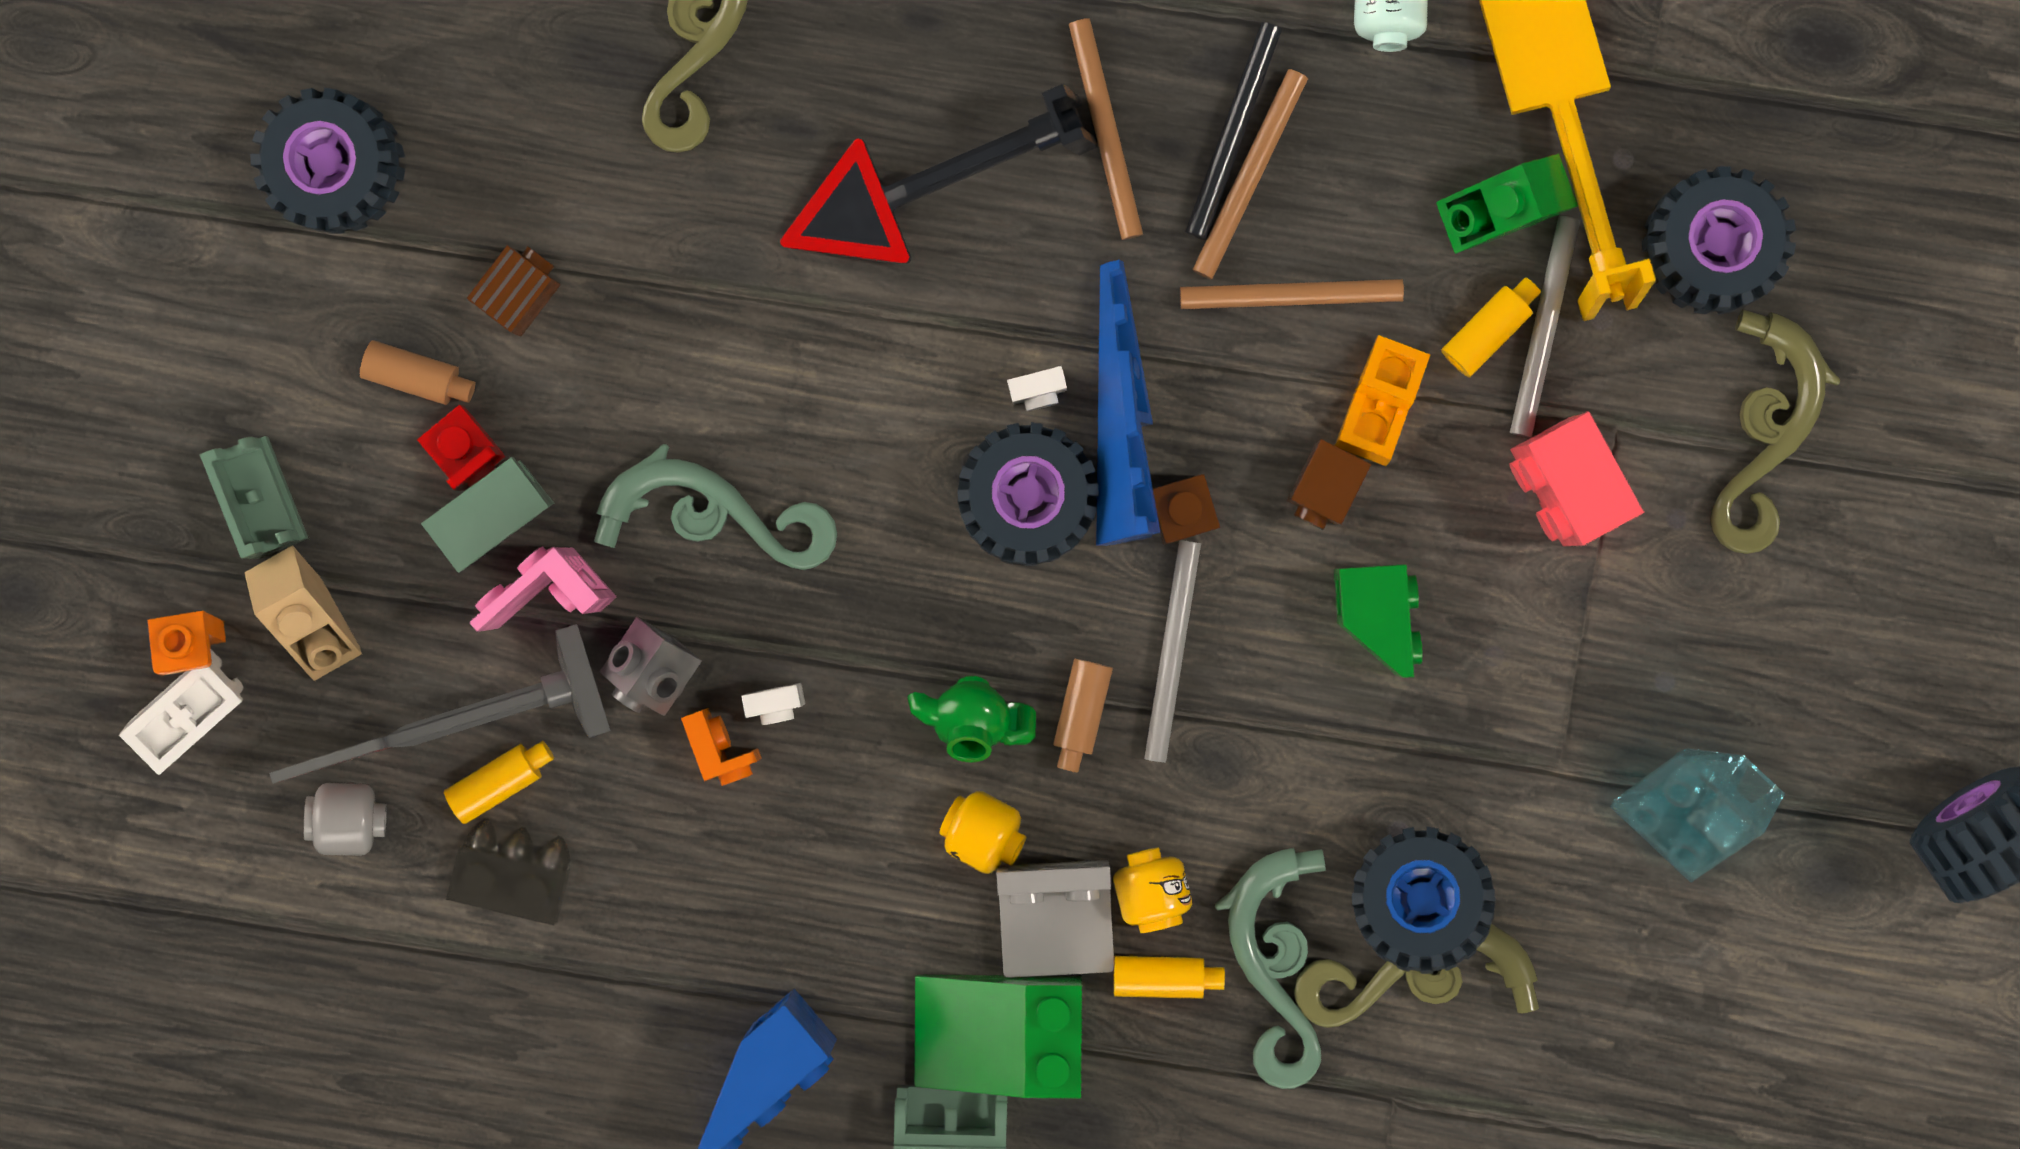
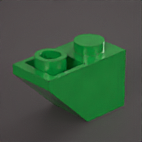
M1559 154L1522 163L1436 202L1455 254L1533 226L1578 207Z
M1407 565L1334 569L1337 624L1396 676L1402 678L1414 677V664H1422L1423 657L1420 631H1411L1410 609L1418 608L1419 605L1416 575H1407Z

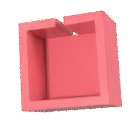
M1590 412L1569 417L1510 449L1516 459L1510 463L1511 471L1525 493L1532 490L1533 493L1537 494L1542 510L1536 512L1542 529L1552 542L1559 539L1562 546H1583L1644 513Z

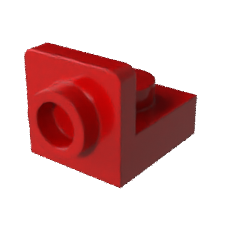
M460 404L417 439L449 478L446 482L456 491L464 492L467 488L473 486L496 469L495 465L506 457L466 407Z

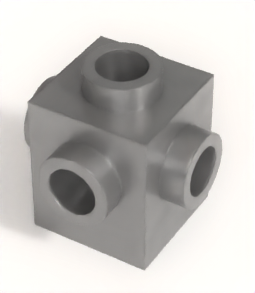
M636 617L621 641L612 649L600 673L616 687L612 696L628 708L640 713L643 707L646 706L665 716L675 700L682 694L685 685L702 661L674 637Z

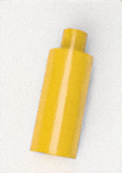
M1526 277L1513 290L1503 286L1441 349V352L1456 369L1470 378L1533 314L1528 305L1541 293L1540 289Z
M544 741L539 742L528 750L522 744H519L445 789V798L456 817L463 824H467L540 779L542 776L539 768L554 760V756Z
M1114 956V997L1203 999L1204 989L1224 990V967H1204V958Z

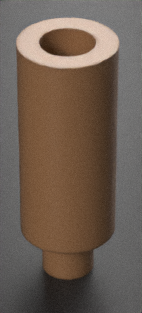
M375 340L368 344L362 358L360 378L447 405L451 398L469 403L475 390L474 381L459 377V368L457 366Z
M1074 658L1053 745L1061 747L1057 764L1058 768L1079 772L1083 753L1092 754L1113 671L1112 667Z

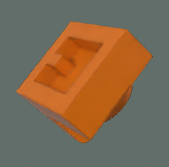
M205 611L148 620L153 671L159 675L208 668L212 664L210 645L226 642L224 621Z
M709 708L681 718L704 781L718 776L721 786L753 775L750 764L762 759L758 748L727 759L724 749L731 747V741L721 716L712 718Z

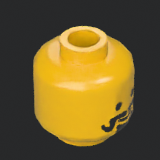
M976 791L967 798L961 795L958 796L947 812L939 832L941 836L945 837V849L951 857L985 874L995 871L1002 862L1012 866L1026 840V836L1018 832L1021 825L1019 811L982 791Z

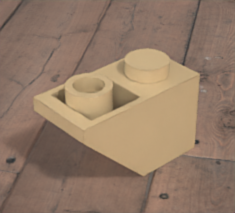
M293 545L244 572L254 615L313 681L362 654L360 646L323 580Z

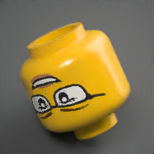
M1159 847L1128 854L1129 866L1119 869L1113 876L1123 920L1130 925H1138L1140 933L1158 931L1182 924V914L1190 910L1192 906V898L1182 861L1172 856L1161 857Z

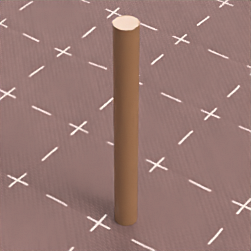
M1089 18L1069 23V28L1121 239L1127 240L1143 235L1091 21Z
M1288 69L1192 269L1197 274L1213 279L1308 80L1305 75Z
M1403 279L1180 287L1181 309L1401 302L1404 299Z

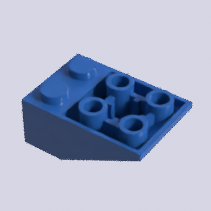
M795 989L755 1021L742 1039L698 1149H737L743 1143L742 1138L749 1132L747 1126L753 1121L760 1128L766 1125L786 1107L784 1102L790 1098L791 1093L789 1091L798 1084L805 1091L830 1069L828 1065L834 1060L830 1054L837 1038Z

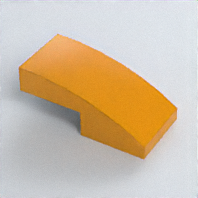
M1378 335L1360 377L1335 446L1387 466L1392 459L1407 413L1416 398L1430 354Z

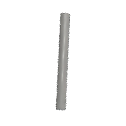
M1558 216L1511 424L1510 434L1532 438L1580 225V220L1577 218Z
M1179 540L1144 759L1166 763L1201 543Z

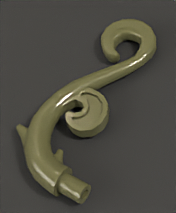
M669 0L667 15L670 27L679 37L696 44L659 80L650 92L643 107L641 119L645 133L656 146L668 152L682 153L693 150L706 138L709 133L710 117L701 98L692 91L687 90L680 94V98L686 102L689 109L688 120L683 126L675 128L663 124L660 117V109L663 100L677 86L724 48L736 32L745 13L748 0H721L717 14L707 23L699 20L697 17L698 10L702 8L712 9L714 6L713 0Z
M1742 309L1737 318L1735 330L1759 337L1761 344L1772 347L1778 364L1784 365L1785 359L1789 360L1795 370L1798 394L1791 416L1782 425L1775 424L1773 421V411L1777 409L1787 410L1790 405L1786 396L1779 390L1763 387L1752 391L1741 405L1739 415L1742 429L1750 438L1769 445L1721 491L1712 507L1710 523L1712 532L1721 545L1732 552L1750 554L1761 552L1772 544L1779 533V514L1771 499L1763 493L1756 492L1751 494L1749 499L1757 507V521L1751 528L1741 529L1734 526L1730 519V509L1733 501L1744 490L1769 473L1798 449L1810 434L1820 415L1825 397V383L1837 386L1840 383V378L1829 368L1812 337L1797 323L1773 312H1770L1768 316Z
M1491 923L1490 932L1486 940L1476 949V951L1481 952L1493 961L1486 963L1485 968L1488 971L1500 974L1503 977L1505 987L1512 989L1518 1013L1538 1010L1539 1004L1533 985L1534 982L1538 981L1528 953L1516 939ZM1320 959L1305 966L1297 976L1294 993L1297 1006L1308 1020L1315 1025L1331 1028L1339 1027L1355 1020L1367 1011L1404 974L1410 991L1419 1000L1432 1004L1445 1003L1457 996L1463 981L1458 966L1447 971L1441 969L1438 973L1421 974V971L1409 970L1408 972L1399 969L1395 964L1387 961L1348 1006L1340 1009H1329L1323 1006L1320 1000L1319 991L1321 986L1327 981L1337 980L1343 982L1349 990L1355 988L1357 981L1350 969L1343 964L1331 959Z

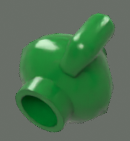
M978 676L963 677L938 699L918 692L910 693L907 696L911 714L925 725L932 726L935 729L939 739L947 744V753L956 760L962 762L983 761L990 756L992 746L999 742L1007 746L1026 745L1035 739L1036 711L1034 708L1020 702L1011 701L1006 703L1004 698L984 678Z

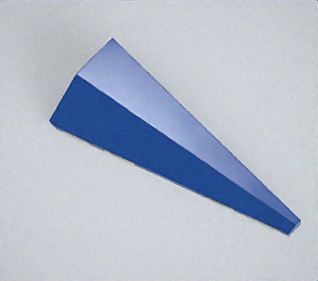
M1121 260L1100 265L1097 447L1099 496L1097 497L1096 546L1126 543L1151 538L1153 534L1161 533L1142 427L1152 425L1153 421L1124 262Z

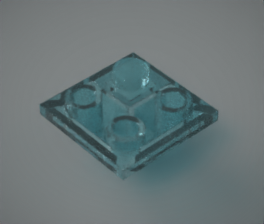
M1684 748L1616 798L1610 807L1688 881L1693 882L1762 835L1767 829L1785 793L1744 755Z

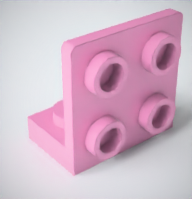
M540 547L518 566L517 569L522 576L517 581L507 585L505 588L501 584L497 585L477 602L475 607L480 613L470 624L477 632L500 628L552 581L553 583L548 587L549 591L569 612H572L575 608L582 614L601 612L617 596L574 548L551 547L546 550L544 547Z

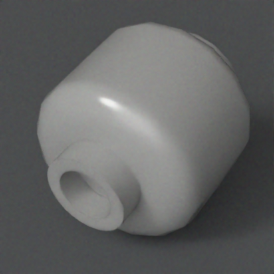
M322 784L318 787L315 796L306 797L304 840L313 841L315 850L323 855H366L373 846L374 837H385L386 804L376 803L375 792L367 784Z

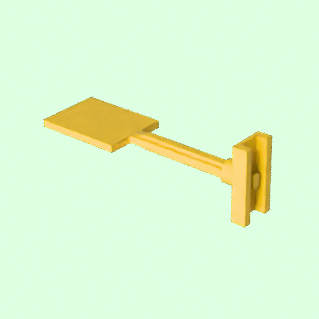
M1479 0L1511 114L1515 115L1542 107H1548L1552 112L1592 252L1589 262L1593 275L1577 300L1583 321L1594 319L1608 298H1611L1612 302L1623 299L1626 311L1637 308L1656 281L1650 259L1626 265L1622 248H1616L1574 102L1575 99L1609 91L1611 88L1586 0Z

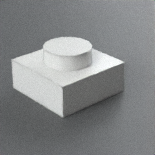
M1062 366L1007 380L1013 405L1024 402L1026 411L1058 404L1057 394L1067 391Z
M801 683L747 693L741 696L745 717L760 715L762 725L794 719L792 708L805 705Z

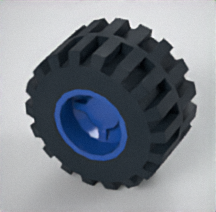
M1414 827L1402 829L1403 833L1394 837L1389 834L1380 840L1381 844L1374 851L1370 849L1364 856V863L1360 870L1357 869L1354 878L1355 886L1354 893H1352V906L1362 936L1367 944L1384 961H1389L1395 964L1397 968L1408 972L1409 970L1421 971V974H1433V971L1445 969L1447 971L1457 967L1459 962L1464 959L1468 960L1476 953V949L1486 940L1490 932L1495 911V889L1493 888L1492 876L1488 866L1484 865L1480 859V854L1473 846L1468 847L1462 842L1461 837L1452 832L1450 835L1439 832V828L1426 827V830L1415 831Z

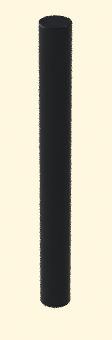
M1265 22L1260 24L1185 231L1192 236L1206 239L1282 32V29Z

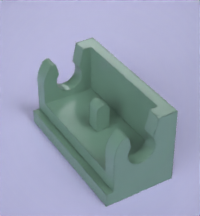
M268 436L242 438L238 440L239 444L226 449H212L200 454L241 559H259L309 539Z
M511 457L422 522L421 525L459 573L553 505L554 502L522 461H516L514 457Z
M897 1085L893 1149H1006L1008 1096Z

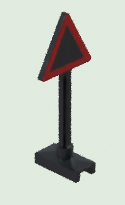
M1064 84L1042 93L1047 112L1028 120V126L886 187L883 186L866 142L857 138L783 235L780 244L783 247L908 264L911 261V255L894 214L896 208L1036 148L1044 151L1062 143L1065 148L1078 155L1098 148L1096 137L1083 129L1081 118L1076 109L1083 106L1080 97Z

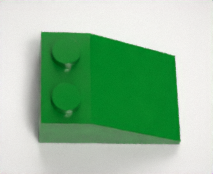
M915 975V1087L1020 1098H1081V976L1008 978L1005 975Z

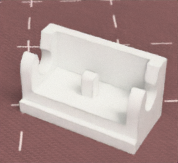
M212 650V664L210 667L185 671L133 717L119 734L158 775L243 701V698L240 696L243 690L242 683L238 678L230 680L220 669L222 666L221 659Z

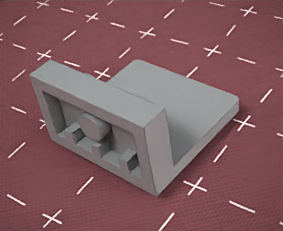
M1108 860L1003 865L997 868L1003 973L1006 977L1106 973L1114 970L1110 896L1111 880Z

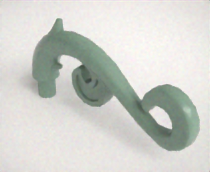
M662 444L652 455L618 475L604 493L596 514L601 515L594 542L615 548L622 522L628 523L631 512L648 506L649 501L641 498L643 495L663 486L691 488L702 493L709 501L708 507L703 512H697L693 507L694 498L688 495L681 498L674 505L671 515L672 524L679 535L686 540L696 542L711 540L722 531L729 514L773 559L788 567L800 570L815 568L826 561L836 546L838 535L835 521L826 509L816 503L802 502L784 510L777 518L776 526L779 531H784L792 523H804L812 531V543L807 550L802 552H793L784 548L773 537L734 486L717 473L697 463L681 459H666L669 450L667 444Z
M1289 848L1266 855L1255 862L1231 891L1215 903L1217 911L1230 909L1228 916L1230 942L1236 960L1248 981L1293 1026L1302 1038L1304 1044L1303 1055L1299 1061L1294 1063H1283L1275 1056L1274 1047L1277 1041L1286 1035L1285 1029L1279 1025L1266 1030L1260 1036L1253 1049V1064L1258 1075L1268 1085L1280 1089H1294L1306 1084L1317 1073L1321 1063V1047L1316 1031L1276 980V978L1294 975L1304 966L1308 955L1307 939L1301 928L1288 921L1276 922L1266 929L1262 938L1265 943L1276 944L1278 951L1274 956H1264L1258 948L1255 938L1256 913L1261 901L1271 890L1273 897L1278 898L1286 883L1298 881L1299 875L1326 871L1322 849L1295 853L1294 848Z

